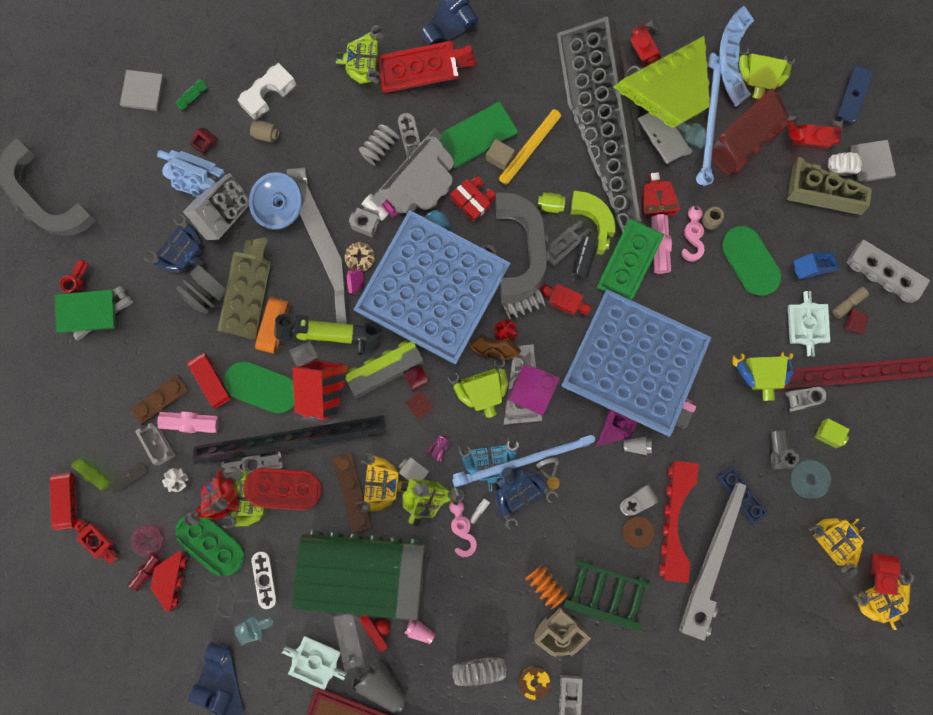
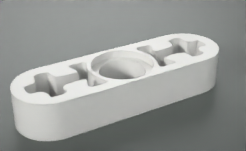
M257 552L252 557V567L258 603L262 608L270 609L277 603L271 557L266 552ZM262 555V558H266V562H263L264 569L268 567V571L258 573V569L262 568L261 564L257 563V559ZM263 574L268 575L270 578L267 586H263L259 582L260 576ZM271 587L272 591H268V596L272 597L273 601L268 605L267 602H263V599L266 598V592L261 593V589Z

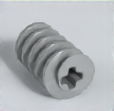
M378 125L379 130H374V136L370 135L368 137L369 141L364 142L365 147L359 148V152L365 160L376 166L373 162L374 159L380 161L378 154L385 155L382 149L389 150L388 143L395 144L392 138H400L387 125Z
M538 289L526 300L503 304L510 321L511 314L518 318V311L525 315L526 308L532 312V306L539 310V303H542L544 307L545 303Z

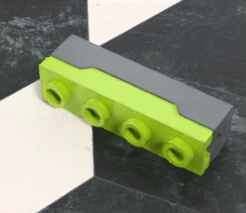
M408 340L398 345L399 348L393 351L392 349L384 351L380 358L376 360L371 358L364 362V366L360 368L356 366L349 369L346 381L353 395L358 398L403 375L404 372L423 365L424 361L416 345Z

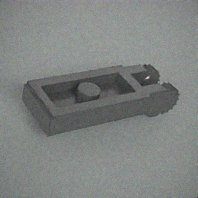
M582 219L572 227H569L546 247V249H549V262L553 266L557 265L581 244L583 236L587 237L592 232L588 228L580 236L575 233L576 230L583 226L584 221Z

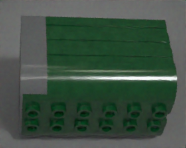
M309 530V534H302L298 548L292 609L409 620L421 618L427 546L422 544V540L410 539L409 543H403L401 538L389 537V541H383V537L369 536V539H363V536L357 534H349V538L343 537V534L329 532V536H323L324 532Z

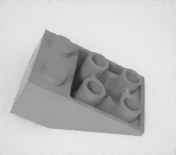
M228 173L195 198L183 213L206 240H217L221 238L249 206V196L231 173Z

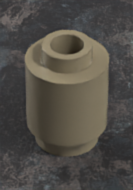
M254 121L250 127V135L255 139L273 143L279 137V129L273 123Z
M715 206L707 209L702 217L703 226L710 230L716 229L724 220L723 210Z

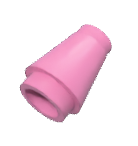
M410 620L404 632L409 638L431 644L435 633L419 620Z

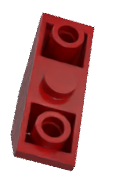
M178 551L154 568L150 588L165 611L168 612L175 611L180 602L178 592L184 583V576H182L183 568H186L188 563L187 552Z

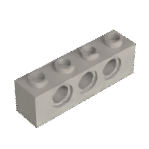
M865 240L857 244L846 262L853 270L862 272L867 275L866 277L869 280L882 284L885 290L898 294L900 299L905 302L913 303L917 301L930 282L926 277ZM867 259L873 262V267L867 263ZM884 269L889 271L890 277L884 274ZM901 279L906 282V287L901 285Z

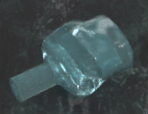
M682 123L677 126L678 129L686 133L684 140L688 144L695 145L700 150L704 148L707 130L702 125L695 123L690 127Z
M252 617L242 624L235 626L234 631L240 645L243 646L248 642L261 639L262 630L273 625V621L271 618H267L258 622Z

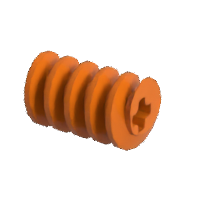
M540 565L525 580L532 579L533 581L530 586H538L535 593L542 592L540 599L547 598L545 605L552 604V608H554L567 597L568 593H560L563 587H555L558 582L557 579L550 581L553 574H545L548 568H540Z

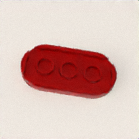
M258 468L246 477L243 484V492L247 501L259 508L308 510L320 500L322 486L315 475L308 471Z

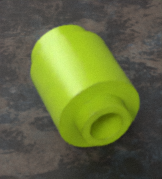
M543 192L542 196L538 197L537 207H541V211L564 212L565 197L561 196V194Z

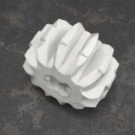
M852 152L832 155L828 163L829 172L833 171L839 174L838 176L857 174L861 171L862 166L860 155Z

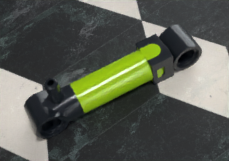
M288 314L278 315L274 326V336L278 340L288 341L293 337V342L306 343L308 339L357 344V355L359 356L365 354V348L372 350L379 346L382 332L381 327L376 323H367L361 326L309 320V316L295 315L294 321V318Z

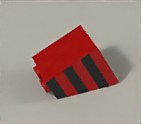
M319 360L292 367L295 413L303 414V417L315 416L319 420L329 419V416L337 414L348 364Z

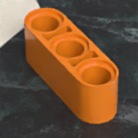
M275 297L269 298L257 336L255 349L272 354L276 353L280 340L274 336L275 319L280 314H288L290 301Z

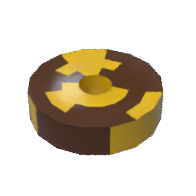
M536 666L527 667L519 676V688L525 697L537 700L548 693L550 679L544 669ZM533 679L538 681L536 686L530 684Z

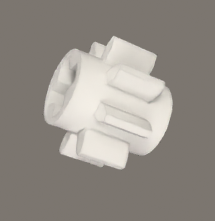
M172 468L164 473L165 479L162 482L169 492H179L186 487L185 481L188 480V477L181 468L179 470Z

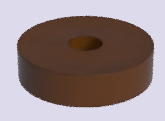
M632 517L623 525L622 536L631 547L643 548L652 542L654 527L644 517ZM637 528L642 532L640 536L635 534Z

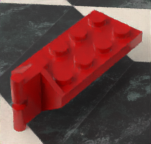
M453 40L377 56L383 93L459 78V68L474 67L477 64L471 46L455 50Z

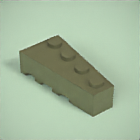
M798 157L792 166L787 200L862 215L870 206L872 189L851 179L841 178L838 176L839 174L833 171L830 173L821 169V166L817 164L812 165L805 162V159Z

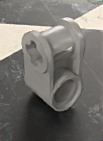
M820 387L785 393L789 398L790 412L816 406L826 400V392ZM812 392L818 393V401L812 399Z
M650 484L624 499L620 504V510L626 516L636 515L658 503L659 499ZM628 503L634 504L632 510H627L626 507L629 506Z

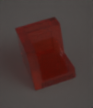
M421 391L405 402L418 420L433 409V406Z

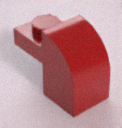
M872 554L871 575H875V594L898 595V575L901 574L898 557Z

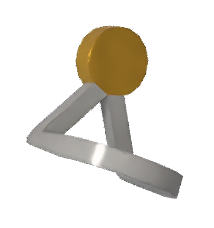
M558 458L541 461L535 467L537 471L548 479V488L551 490L558 489L560 485L559 479L555 477L559 463ZM555 462L552 477L541 469L542 466Z

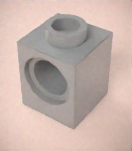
M357 208L355 213L352 212L349 219L352 230L370 237L374 236L380 222L378 215ZM361 219L368 220L366 225H359Z
M411 457L409 460L404 459L399 466V469H401L399 473L407 480H410V478L425 480L430 473Z

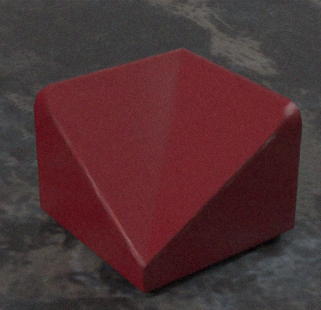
M421 366L403 373L412 392L429 384Z

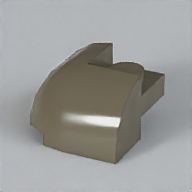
M561 607L549 619L544 618L534 635V642L554 657L573 656L591 639L585 626L574 615H569Z

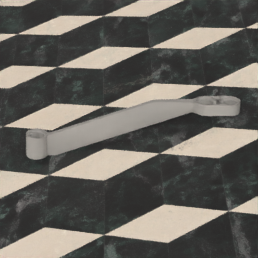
M306 167L287 169V175L293 178L301 189L303 201L299 214L335 290L337 323L348 324L342 259L309 191Z

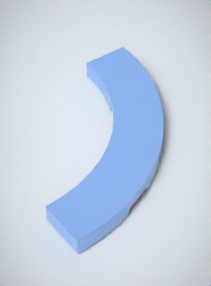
M745 6L741 7L729 20L720 44L721 74L726 90L735 106L751 95L738 69L740 40L747 28L755 21Z

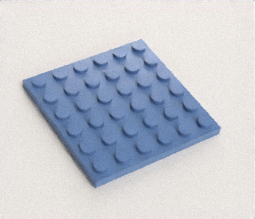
M409 210L353 310L456 365L497 291L501 278H504L511 263Z
M606 290L563 381L562 387L670 437L712 337L610 290Z

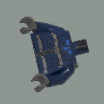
M180 213L179 215L183 220L178 223L173 218L174 223L179 226L156 254L153 251H147L153 255L151 260L144 257L146 262H154V265L166 272L179 273L182 270L188 272L192 266L195 268L199 265L204 268L206 262L200 258L203 254L200 236L197 230L189 222H186L184 215Z
M507 467L502 470L503 478L497 483L499 489L496 492L495 503L502 517L506 519L505 527L511 530L508 525L509 522L513 520L515 526L518 527V521L511 518L510 514L514 516L542 497L543 491L549 503H552L548 498L550 494H555L557 498L558 495L554 490L548 488L549 485L539 474L531 471L524 472L521 468L513 471L511 467Z

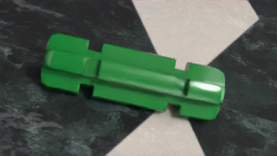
M199 79L195 86L192 85L182 95V98L175 101V104L178 108L184 110L188 106L187 103L190 104L199 96V92H203L207 85L203 80Z

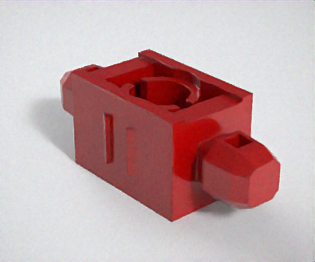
M543 284L540 290L542 295L551 297L549 304L572 315H575L576 310H579V313L588 315L592 308L590 304L581 302L583 295L560 284H557L555 289H552L550 285Z
M82 519L74 523V528L80 533L76 539L96 559L104 557L109 563H114L118 559V554L112 549L116 543L97 524H88ZM90 536H97L99 538V545L102 546H95L93 544V537Z

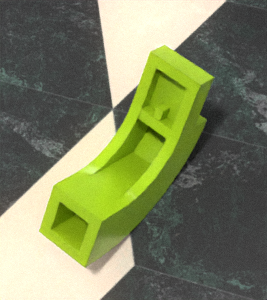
M574 191L570 214L586 216L595 223L598 229L599 240L596 254L603 255L605 249H609L610 238L607 237H613L615 234L613 215L608 206L598 197L586 192Z

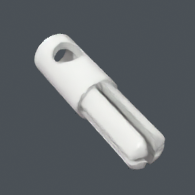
M483 499L469 518V521L474 524L490 502Z

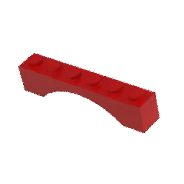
M674 461L668 467V477L671 478L670 485L667 484L666 496H669L668 504H665L664 515L667 516V524L663 525L665 544L662 543L661 555H664L663 563H660L659 575H662L663 580L689 583L690 561L684 554L680 544L678 518L685 497L697 484L698 463Z

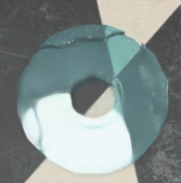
M814 460L800 462L794 467L791 472L790 481L792 488L798 495L807 499H816L827 493L831 484V477L825 465ZM809 474L815 477L813 485H809L806 481V477Z

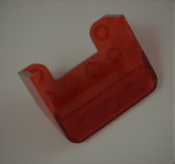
M773 88L734 122L718 138L713 146L711 159L729 176L733 172L737 174L749 160L747 157L751 153L755 155L762 148L761 144L764 141L768 143L774 136H778L789 123L787 120L789 118L787 110L779 94Z

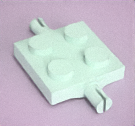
M811 291L803 292L804 303L788 306L790 344L806 345L808 357L815 356V344L830 342L828 304L812 303Z
M304 636L301 645L296 650L285 645V650L282 651V654L292 657L289 675L323 690L326 689L332 676L344 680L347 672L337 668V661L341 651L310 637Z

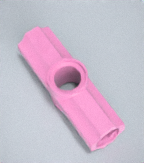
M659 214L651 216V228L665 235L653 258L654 273L665 274L671 272L670 252L672 240L669 235L668 215Z
M160 412L157 421L159 429L179 430V432L196 433V431L217 433L219 429L218 416L198 415V413Z

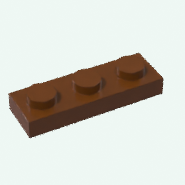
M175 375L131 408L130 411L138 422L144 425L187 393L189 389L181 378Z

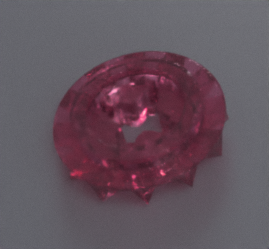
M149 525L139 527L131 537L133 551L142 557H149L151 553L156 554L161 549L163 542L161 533L156 527ZM145 536L147 538L154 537L150 541V547L147 544L140 545L145 541Z

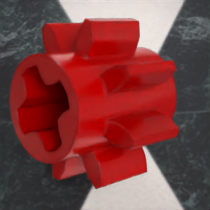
M505 319L504 322H498L494 328V332L497 334L495 338L497 340L509 338L511 341H514L518 334L515 329L517 325L508 319Z

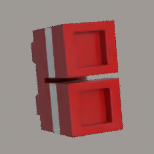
M478 176L470 181L468 179L450 193L451 200L461 210H464V213L474 223L491 208V203L496 197V194L490 188L483 194L479 191L484 183Z

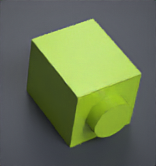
M825 419L822 421L815 438L834 448L842 447L849 439L847 434L850 429L830 419Z

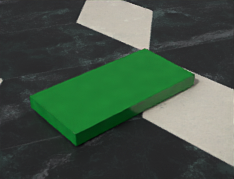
M499 101L440 133L443 137L439 141L452 156V168L455 169L488 151L496 139L503 143L516 136L518 131Z
M630 218L597 288L605 292L610 290L632 301L665 234Z

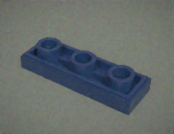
M855 65L837 118H842L851 123L857 121L873 71Z
M733 466L716 477L730 496L736 482L746 485L744 492L746 496L742 499L740 510L752 525L769 514Z

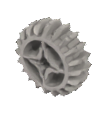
M480 658L455 664L452 674L456 685L473 686L503 680L506 677L507 669L502 658Z

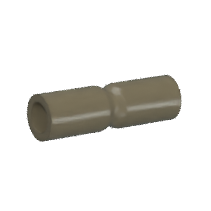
M860 287L848 299L834 308L832 313L836 318H842L854 306L869 296V292L864 287Z

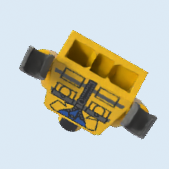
M363 452V454L368 456V460L361 461L362 464H367L368 467L364 501L356 503L363 506L362 511H357L359 514L382 511L388 508L397 500L398 492L404 493L407 491L409 481H399L400 473L397 472L396 467L389 461L367 452Z
M837 518L823 519L816 526L809 528V531H815L816 534L813 535V538H816L837 565L844 566L846 564L841 569L842 573L848 571V578L857 574V564L862 552L861 545L864 543L858 533L865 528V525L859 519H856L851 524L847 520H839Z
M907 570L905 576L902 572L898 575L901 580L899 581L898 579V595L896 596L875 594V587L866 591L861 590V593L858 594L859 597L854 595L853 598L858 602L861 613L873 621L882 623L889 621L893 630L902 628L904 623L900 615L909 611L910 583L914 580V575L909 570Z

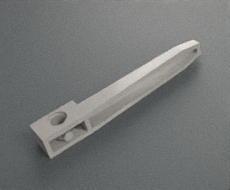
M736 482L690 593L679 627L681 633L704 641L706 636L709 637L712 625L710 623L712 617L715 618L718 612L717 602L710 599L742 503L746 489L744 484ZM698 612H703L704 619L699 622L696 621L695 615Z

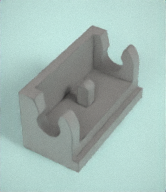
M148 423L146 428L135 430L153 465L159 466L176 456L163 431L158 428V423Z

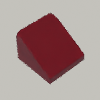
M198 128L189 144L205 155L216 142L217 137L206 128Z
M856 309L850 310L845 329L864 334L869 316Z

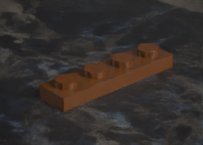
M352 453L332 458L353 533L373 528L368 512L357 513V511H362L363 506L356 503L364 501V495Z

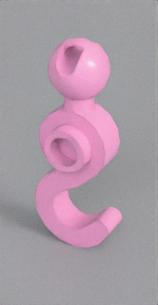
M693 206L688 210L691 222L684 229L686 239L697 248V253L690 254L687 249H683L681 252L683 258L691 262L699 260L705 250L703 243L699 240L704 234V228L699 223L703 211L698 206Z
M452 500L449 504L450 511L455 515L451 523L452 531L471 543L469 550L463 551L460 548H456L455 552L459 556L468 557L475 552L477 542L472 535L467 534L471 525L470 521L462 515L464 510L463 501H458V505H454V500Z

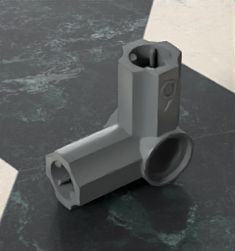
M789 431L771 432L773 448L771 453L772 468L774 470L794 469L796 463L799 462V454L791 450Z

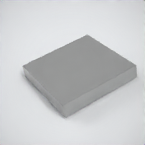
M126 70L120 105L127 108L158 111L164 80L163 74Z
M888 140L851 145L849 147L850 152L859 154L862 160L861 171L855 174L857 183L896 176Z

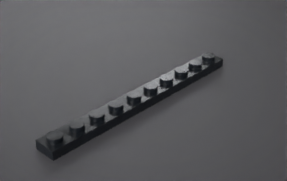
M382 415L194 446L192 460L194 465L385 434V418Z

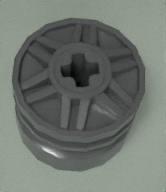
M197 265L190 273L194 282L190 283L185 279L182 281L189 288L184 290L178 285L176 289L190 306L207 315L209 311L204 307L205 303L214 308L210 298L213 296L217 300H221L225 296L226 289L202 267Z

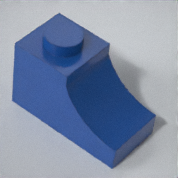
M834 252L812 253L793 261L795 272L799 279L811 278L839 270Z

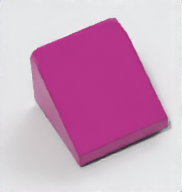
M361 269L349 270L347 272L349 293L364 288L363 271Z

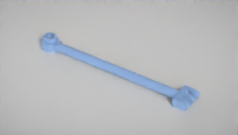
M715 53L709 56L708 66L713 69L703 168H701V171L696 176L697 183L703 186L711 184L714 179L712 169L710 168L721 74L720 57Z
M589 435L579 440L465 475L464 472L453 475L454 479L452 481L454 487H459L501 473L507 467L514 469L570 450L589 446L595 441V437Z

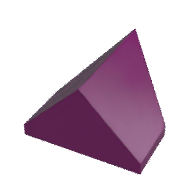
M610 409L596 446L631 439L637 421Z

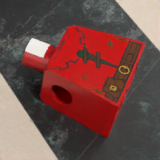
M660 173L649 174L650 183L644 184L642 188L643 219L659 214H677L680 206L671 182H661Z

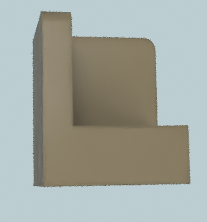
M496 139L486 153V160L504 171L514 158L515 150Z

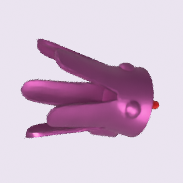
M448 434L445 437L438 435L436 441L424 453H427V456H437V462L440 461L442 463L445 452L451 444L446 439Z

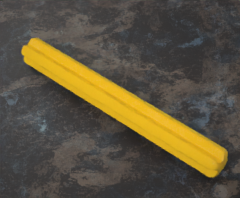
M553 109L503 171L499 177L501 183L507 185L561 118L558 110Z

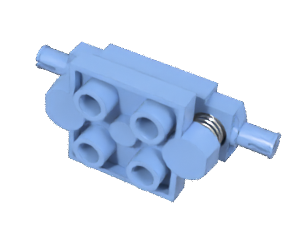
M159 150L157 153V157L169 162L165 163L162 172L166 178L171 180L172 187L176 190L192 194L194 197L201 195L226 175L223 169L215 167V163L183 151L179 153L171 150L170 153Z

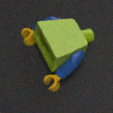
M782 352L780 357L748 358L746 362L744 361V354H740V359H736L735 355H733V365L738 368L743 379L753 390H762L763 401H775L774 389L784 388L794 374L791 361L793 358L792 353L786 357L784 352Z

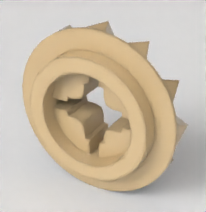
M362 242L352 243L346 249L344 255L345 262L351 270L361 269L366 271L373 265L375 260L373 249L368 244ZM359 250L361 251L362 255L365 256L364 258H361L360 264L357 258L354 257L355 255H358Z

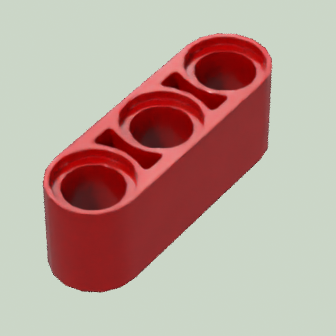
M205 352L187 362L207 400L214 409L231 400V396L226 391L221 378Z
M72 472L51 474L50 476L51 523L53 530L74 529V523L77 521L75 477Z

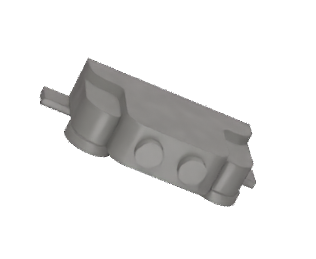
M435 128L371 198V201L378 208L387 199L392 204V208L398 213H408L409 210L413 212L416 208L428 210L434 208L438 203L437 200L449 191V186L452 184V176L448 171L453 166V158L442 146L439 140L443 136Z

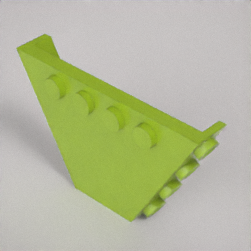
M704 36L624 78L614 88L620 94L627 96L635 104L643 107L651 115L656 116L672 128L700 114L710 107L709 79L707 76L708 63L706 61Z

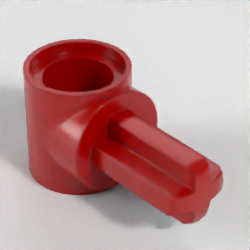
M78 260L71 275L67 274V276L60 280V289L67 294L82 292L84 281L81 279L89 264L83 260ZM74 282V287L68 290L69 284Z

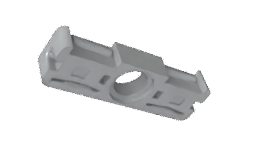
M278 452V455L271 454L263 457L262 455H255L227 463L222 461L221 463L224 469V478H230L228 475H236V470L231 469V467H237L241 471L253 472L248 468L250 460L258 462L257 469L284 468L281 452Z

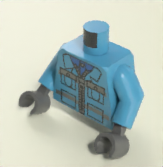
M507 438V445L471 450L468 443H466L468 448L464 451L458 446L464 466L471 474L516 460L519 440L516 438V443L511 444L510 438ZM501 473L479 479V481L487 480L489 492L497 491L499 489L497 483L503 476Z

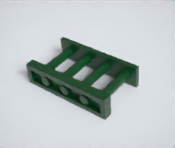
M581 558L580 562L575 561V564L581 566L573 595L572 597L570 596L569 600L564 599L562 606L640 632L642 624L638 622L637 614L645 587L653 589L654 586L649 584V579L639 576L637 580L592 566L593 561ZM588 569L600 573L592 601L587 606L581 604L580 596ZM607 575L619 579L611 607L605 612L599 610V602ZM626 581L638 585L630 613L624 618L618 616V608Z

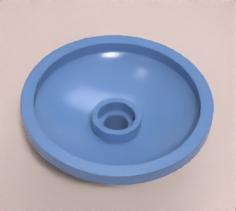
M278 172L266 174L258 179L251 189L249 196L250 212L256 222L263 227L269 229L285 228L296 220L301 211L302 192L297 182L290 176ZM283 200V204L280 206L279 202Z

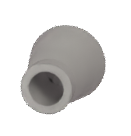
M644 436L624 440V452L642 455L652 453V438Z

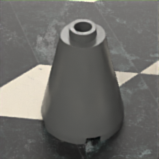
M379 657L369 661L359 672L361 674L359 680L355 678L351 684L353 691L393 713L396 711L400 712L406 705L405 694Z

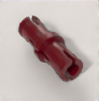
M151 553L147 561L139 566L138 572L128 583V586L134 591H139L144 582L152 577L154 568L160 564L162 558L156 553Z

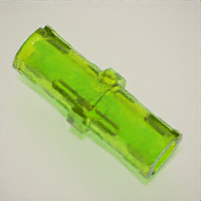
M81 458L73 462L71 467L84 476L83 479L85 481H90L100 491H103L109 485L110 481L106 480L97 472L95 467L91 468Z

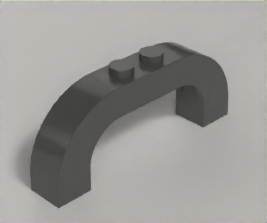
M18 138L14 139L6 147L0 158V183L4 191L12 198L10 200L12 205L17 209L21 208L24 211L22 215L29 222L33 221L47 232L55 235H74L90 227L96 220L79 203L75 204L64 214L51 215L25 189L21 180L22 171L36 156Z
M496 193V219L516 220L524 226L527 232L528 271L519 277L501 278L500 283L501 304L517 303L531 297L543 282L546 261H549V249L545 247V244H548V233H544V224L540 212L529 200L516 194Z

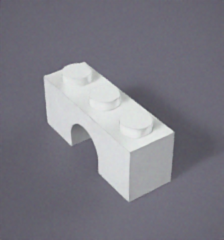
M278 63L270 67L262 78H258L249 90L243 91L237 100L241 107L257 121L269 110L266 102L263 100L267 92L276 91L284 97L296 86L294 78Z

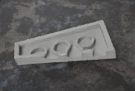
M534 344L517 346L521 353L512 360L504 425L542 421L541 415L508 400L523 365L536 368Z

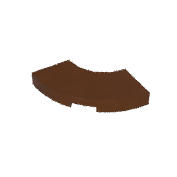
M481 334L469 345L473 351L486 358L492 357L508 360L521 353V350L509 338L494 340L484 334Z

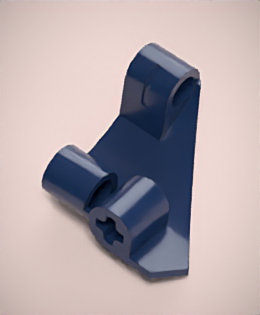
M441 0L433 18L421 30V34L428 45L450 41L477 24L478 18L470 7L469 0Z
M210 642L204 655L205 665L198 683L193 686L190 692L188 702L204 707L215 715H244L229 648Z

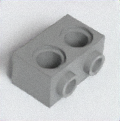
M561 675L559 715H581L583 682L581 676Z

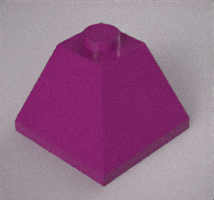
M523 365L508 400L543 416L560 378L543 370Z

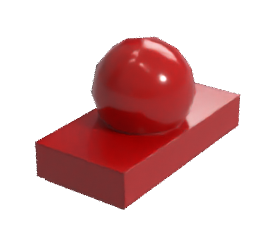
M363 615L360 617V623L378 651L382 652L388 647L382 637L390 633V622L385 618H377L372 623L368 616Z

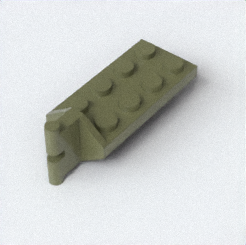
M265 237L244 241V252L233 253L218 331L256 339L271 264L270 261L263 258L264 248L267 244Z

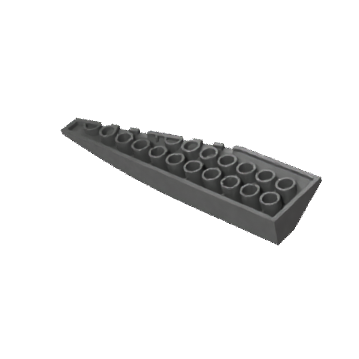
M607 16L557 33L569 108L573 112L574 120L579 126L583 141L587 145L588 153L598 176L601 178L602 186L605 192H607L610 199L609 202L615 211L616 219L623 233L630 218L642 224L644 223L629 101L627 96L620 94L614 88L617 83L624 79L616 23Z

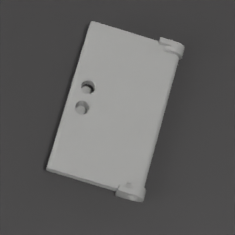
M650 113L638 118L666 164L693 152L677 127L667 126L662 120Z

